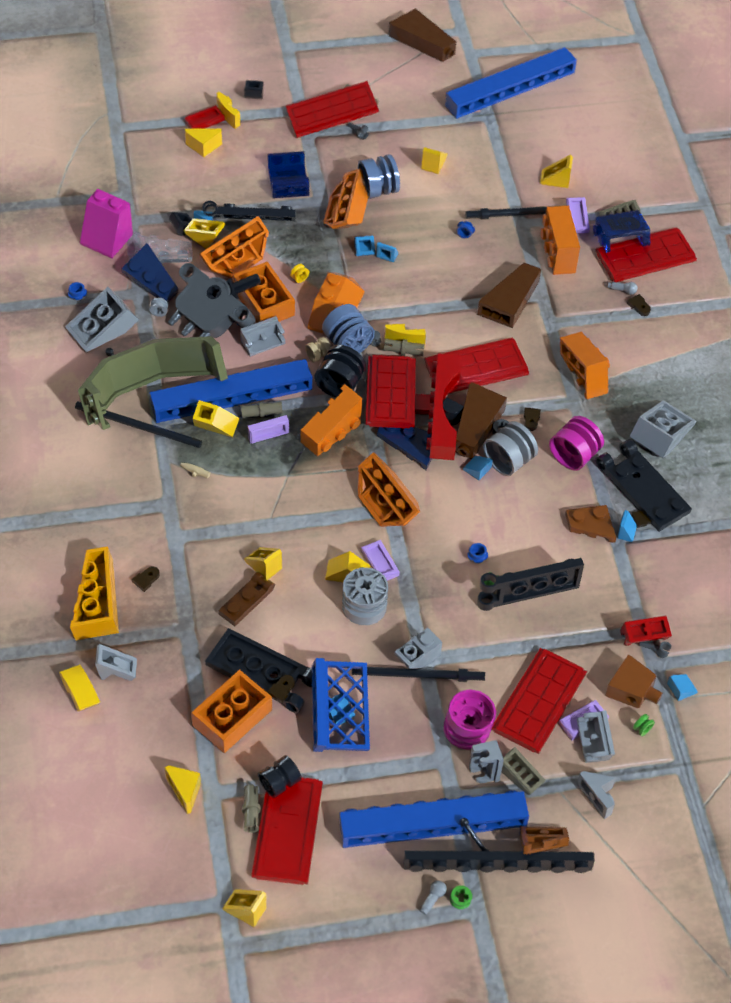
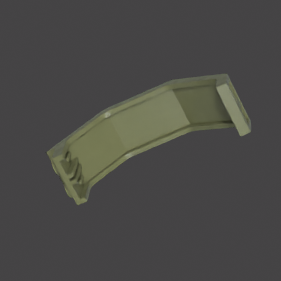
M211 336L153 339L103 359L78 389V393L88 425L98 424L102 430L110 428V424L103 417V414H106L107 408L115 398L124 393L165 377L213 375L220 381L228 379L220 344Z

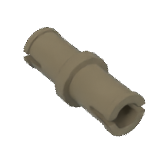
M386 338L385 344L387 345H384V351L398 352L401 355L423 356L425 344L407 342L405 339L398 341Z
M261 401L259 404L241 405L242 418L261 416L262 418L265 415L283 414L281 401L263 403Z
M246 785L244 787L242 812L244 813V831H248V833H254L259 830V787L255 786L254 790V785Z

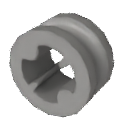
M154 298L150 306L151 314L158 317L167 314L168 302L162 298Z

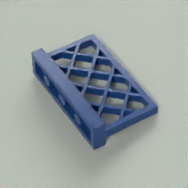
M316 658L312 664L313 752H323V750L369 751L367 663L325 661V658ZM328 668H336L342 675L334 681L328 675ZM351 669H361L362 677L357 682L348 674ZM343 677L353 684L347 692L337 684ZM332 687L343 695L336 702L328 696V691ZM355 687L362 693V699L358 703L348 695ZM344 698L354 706L347 714L338 706ZM332 709H335L343 716L337 724L329 718V712ZM355 709L363 715V721L359 725L349 717ZM345 719L355 728L348 736L338 727ZM334 730L344 739L339 744H330L329 735ZM358 731L364 737V745L355 744L350 737Z

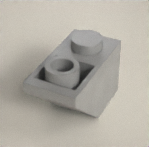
M426 628L397 649L394 654L409 669L425 668L441 656L442 641L429 628Z

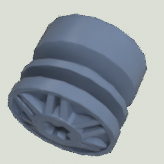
M391 154L377 157L376 162L372 158L358 162V169H361L363 172L369 196L368 199L380 197L382 191L385 195L399 192V171Z
M344 304L334 309L325 318L322 325V331L334 345H345L356 350L358 353L364 351L371 344L375 335L373 327L352 304Z

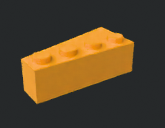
M108 546L86 550L81 573L82 580L78 587L77 603H75L73 610L74 617L70 624L75 640L119 633L113 558Z

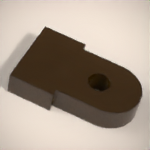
M640 294L627 300V304L641 316H648L650 314L651 307Z
M525 407L524 426L529 431L537 429L541 409Z
M642 511L632 512L637 528L651 524V520Z
M154 566L149 567L141 574L139 573L132 578V582L145 592L159 578V569Z
M290 675L282 676L268 690V694L283 703L295 685L294 678Z

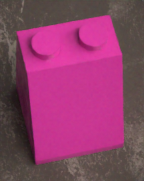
M97 189L86 203L80 245L113 258L133 235L130 203Z

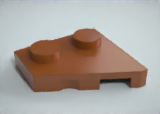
M607 505L566 510L565 516L570 532L585 534L592 538H596V536L608 538V542L611 543L616 541Z
M520 826L523 854L569 846L567 827Z

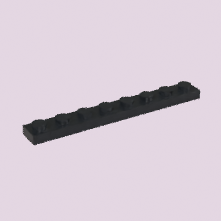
M405 851L404 869H409L413 872H420L422 870H434L436 872H444L446 870H457L459 872H468L470 870H481L482 872L504 870L505 872L512 873L517 870H528L531 873H537L541 870H551L554 873L564 871L585 873L592 871L595 861L594 852H535L523 854V851Z

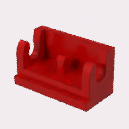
M667 615L624 622L620 629L621 636L625 635V646L657 639L666 640L672 637Z

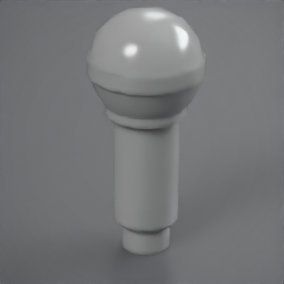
M618 282L608 283V288L624 291L629 295L635 294L638 289L634 282L626 284Z
M434 881L431 884L430 894L420 910L423 914L426 915L432 909L437 899L445 895L447 888L442 881Z

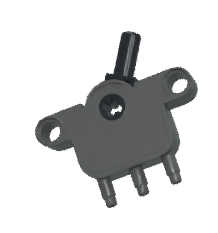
M191 263L181 266L179 275L187 283V286L176 298L177 311L171 316L168 323L173 326L182 316L190 322L181 332L183 336H187L188 333L197 327L203 332L199 337L211 336L212 338H217L223 335L233 322L241 328L255 324V316L237 299H239L238 293L261 284L258 274L233 282L231 279L225 281L220 277L209 278Z

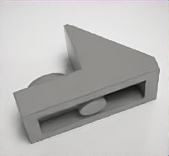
M99 644L97 645L95 666L101 680L113 674L132 681L136 678L137 658Z
M583 771L579 774L578 786L604 819L612 815L615 804L612 796L607 791L613 788L615 778Z

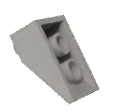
M107 287L65 327L81 347L88 352L125 334L139 319L121 298Z
M663 400L639 417L629 437L634 439L638 445L645 446L651 450L654 455L664 458L673 451L697 421Z

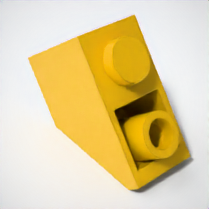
M200 400L192 418L194 426L232 438L239 422L238 417L223 408Z

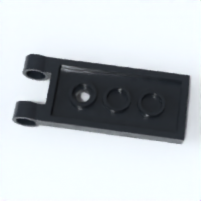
M210 200L206 201L202 206L203 213L208 217H213V220L216 218L253 220L259 216L261 220L296 221V209H292V206L270 209L236 207L235 204H224V207H217L216 203ZM209 207L215 208L212 214H208L205 211Z
M628 439L619 445L621 453L628 458L621 463L615 465L613 458L607 452L596 457V464L599 469L613 481L639 511H642L651 520V524L658 532L691 513L692 508L638 451L637 445L632 439Z
M571 558L564 562L514 573L508 572L501 576L485 573L481 576L480 589L482 592L478 595L477 605L481 610L489 611L494 607L577 589L580 586L583 573L582 558ZM489 580L492 581L494 584L489 586L486 585L484 581ZM488 598L492 602L484 603L481 599Z
M230 628L227 629L205 660L206 666L230 678L237 671L241 670L267 693L273 684H276L284 675L292 676L295 683L298 679H301L305 685L312 688V668L300 664ZM276 673L278 677L271 678L270 675ZM289 692V696L282 704L289 711L298 713L305 702L299 695Z

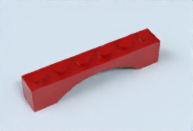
M438 353L437 361H433L432 373H436V376H432L431 388H435V391H431L430 403H434V406L429 407V419H432V422H428L427 434H431V438L427 437L426 450H430V459L454 460L457 431L451 426L445 416L443 401L449 392L459 384L462 355Z

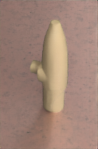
M189 463L180 464V466L192 473V477L198 475L207 479L210 477L211 472Z

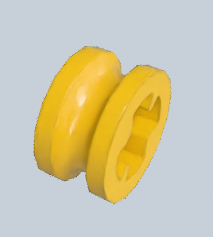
M297 264L291 270L290 276L297 283H302L309 276V270L303 264Z

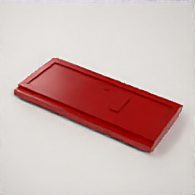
M368 81L286 106L297 138L379 113L378 105Z
M678 227L596 248L597 256L613 282H620L697 260L696 254Z
M513 337L442 353L462 355L459 384L449 393L466 390L471 382L483 386L529 375L527 364ZM438 355L424 358L431 379L432 376H436V373H432L433 361H437Z
M389 355L368 356L365 425H369V427L390 428L414 427L416 358Z
M540 648L495 720L491 730L529 751L539 754L586 676L587 671L583 667L551 651Z
M302 777V780L293 786H286V790L275 798L265 791L251 878L308 885L323 781Z

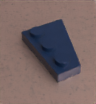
M148 243L122 267V272L156 298H162L169 302L179 292L178 287Z
M379 427L377 437L394 449L404 452L407 458L411 461H417L421 464V468L427 471L432 460L430 459V450H426L427 437L431 438V434H427L428 431L417 427Z

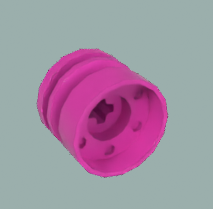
M583 416L571 418L549 441L550 451L554 458L561 465L573 471L580 470L604 446V437L600 429L591 420Z
M472 689L456 694L450 701L443 726L445 736L449 742L458 748L471 750L472 745L485 743L489 738L496 717V708L493 701L481 691Z

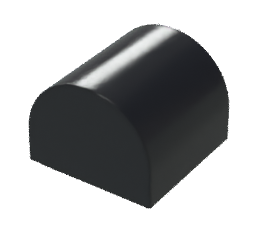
M246 80L244 97L263 99L264 81Z
M172 212L169 221L178 235L185 236L184 230L191 222V218L188 213Z
M446 397L443 401L445 416L451 425L458 424L461 421L464 406Z

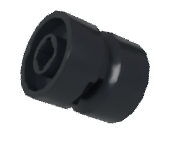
M287 755L275 761L274 767L268 766L258 773L261 785L273 798L286 790V786L291 787L302 780L298 767Z

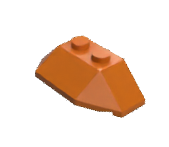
M361 169L345 173L342 177L343 180L330 195L323 221L325 226L332 229H341L357 226L362 223L369 196Z
M257 216L199 255L210 271L233 279L234 274L249 269L263 259L269 231L260 217Z
M336 272L328 273L314 300L307 329L324 334L322 325L330 312L344 304H352L358 308L365 291L353 277Z
M374 452L358 466V497L381 527L405 526L420 513L417 500L396 473Z

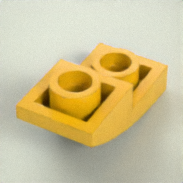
M218 91L216 93L217 107L225 116V121L236 129L240 126V112L232 107V100L228 96Z
M405 324L385 325L384 338L398 341L405 339L407 342L425 344L426 332L425 329L405 330Z
M81 665L59 672L67 693L71 694L78 712L100 703L96 691Z

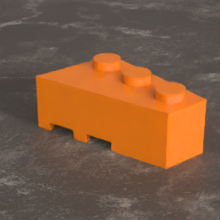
M582 332L560 337V354L571 372L575 371L579 379H576L579 386L583 385L585 388L584 396L586 399L608 394V368H610L608 358Z
M345 384L340 388L342 393L335 400L331 398L327 402L329 406L322 413L317 412L301 429L300 442L317 457L321 453L327 452L338 440L341 441L352 429L355 430L361 424L362 397Z

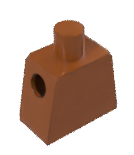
M628 654L608 684L605 696L632 707L640 708L645 699L658 704L663 692L653 688L657 677L656 674Z

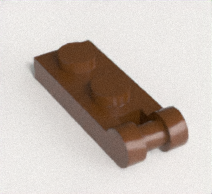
M256 572L251 580L218 610L219 615L235 627L273 591L275 583L271 580L267 581L264 579L263 574ZM258 585L262 587L259 591L256 589Z

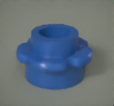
M461 221L457 225V233L462 238H469L475 232V228L469 221Z
M75 282L69 286L68 296L71 299L81 300L83 296L87 295V290L82 283Z
M475 543L469 548L467 556L475 563H482L483 560L488 558V552L483 544Z

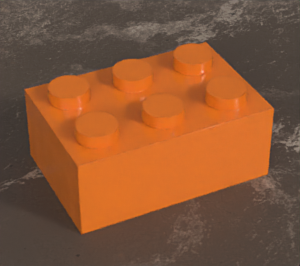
M569 205L547 207L546 215H543L544 228H541V239L545 240L544 251L548 253V266L552 268L553 275L576 273L580 244Z
M268 261L233 275V282L254 274H258L261 279L260 285L238 293L241 302L255 316L256 323L275 316L279 322L295 316V299Z
M239 670L191 712L192 726L223 753H226L272 711V696Z

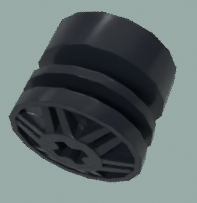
M334 345L330 347L323 362H321L317 369L314 381L324 393L337 398L342 393L340 388L344 384L352 390L355 389L366 369V362L351 347Z

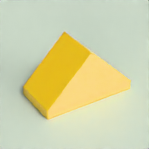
M222 128L185 129L186 145L205 157L222 145Z
M424 147L421 169L439 174L448 154Z
M570 154L542 169L540 183L542 185L568 188L573 156Z
M193 218L184 232L207 249L223 229L225 223Z
M259 547L244 558L245 562L256 572L263 574L266 580L282 569V552L278 548Z
M348 551L328 560L325 580L343 582L351 571L361 567L370 568L371 565L351 551Z
M170 765L166 766L165 775L168 783L187 814L191 813L201 785L200 773Z
M234 889L222 909L228 914L255 927L267 908L266 893L264 891Z

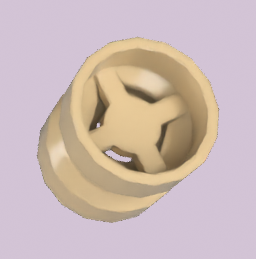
M321 337L315 343L310 342L306 344L305 350L309 359L312 362H317L321 357L326 356L331 345L327 338Z

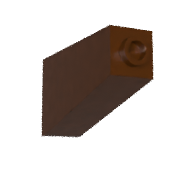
M416 8L389 22V36L441 62L455 55L456 41Z
M522 263L480 299L477 315L513 328L540 281L541 269L527 263Z
M473 382L469 384L456 437V453L469 459H473L493 430L494 422L500 419L504 413L507 397Z

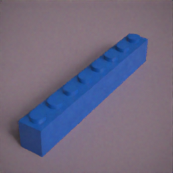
M566 47L446 92L445 106L456 119L575 73L577 59Z
M296 360L285 364H277L228 375V379L223 381L214 378L186 385H178L172 388L159 389L150 392V402L156 423L194 415L199 400L225 409L312 390L313 377L307 360Z
M511 790L504 794L486 793L478 797L462 796L459 799L449 800L442 798L434 802L417 801L408 805L397 803L390 807L380 808L379 806H372L364 810L348 809L340 812L339 824L343 848L469 834L466 828L460 825L462 818L468 819L469 826L474 833L520 828V826H527L529 813L524 791L517 792Z

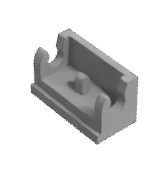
M276 316L240 329L241 343L250 357L286 344V340L282 335L285 333Z
M606 710L583 714L584 717L577 718L585 763L610 760L615 755Z
M497 740L472 745L469 763L470 772L477 773L478 771H483L485 773L484 777L476 778V782H499L503 757Z

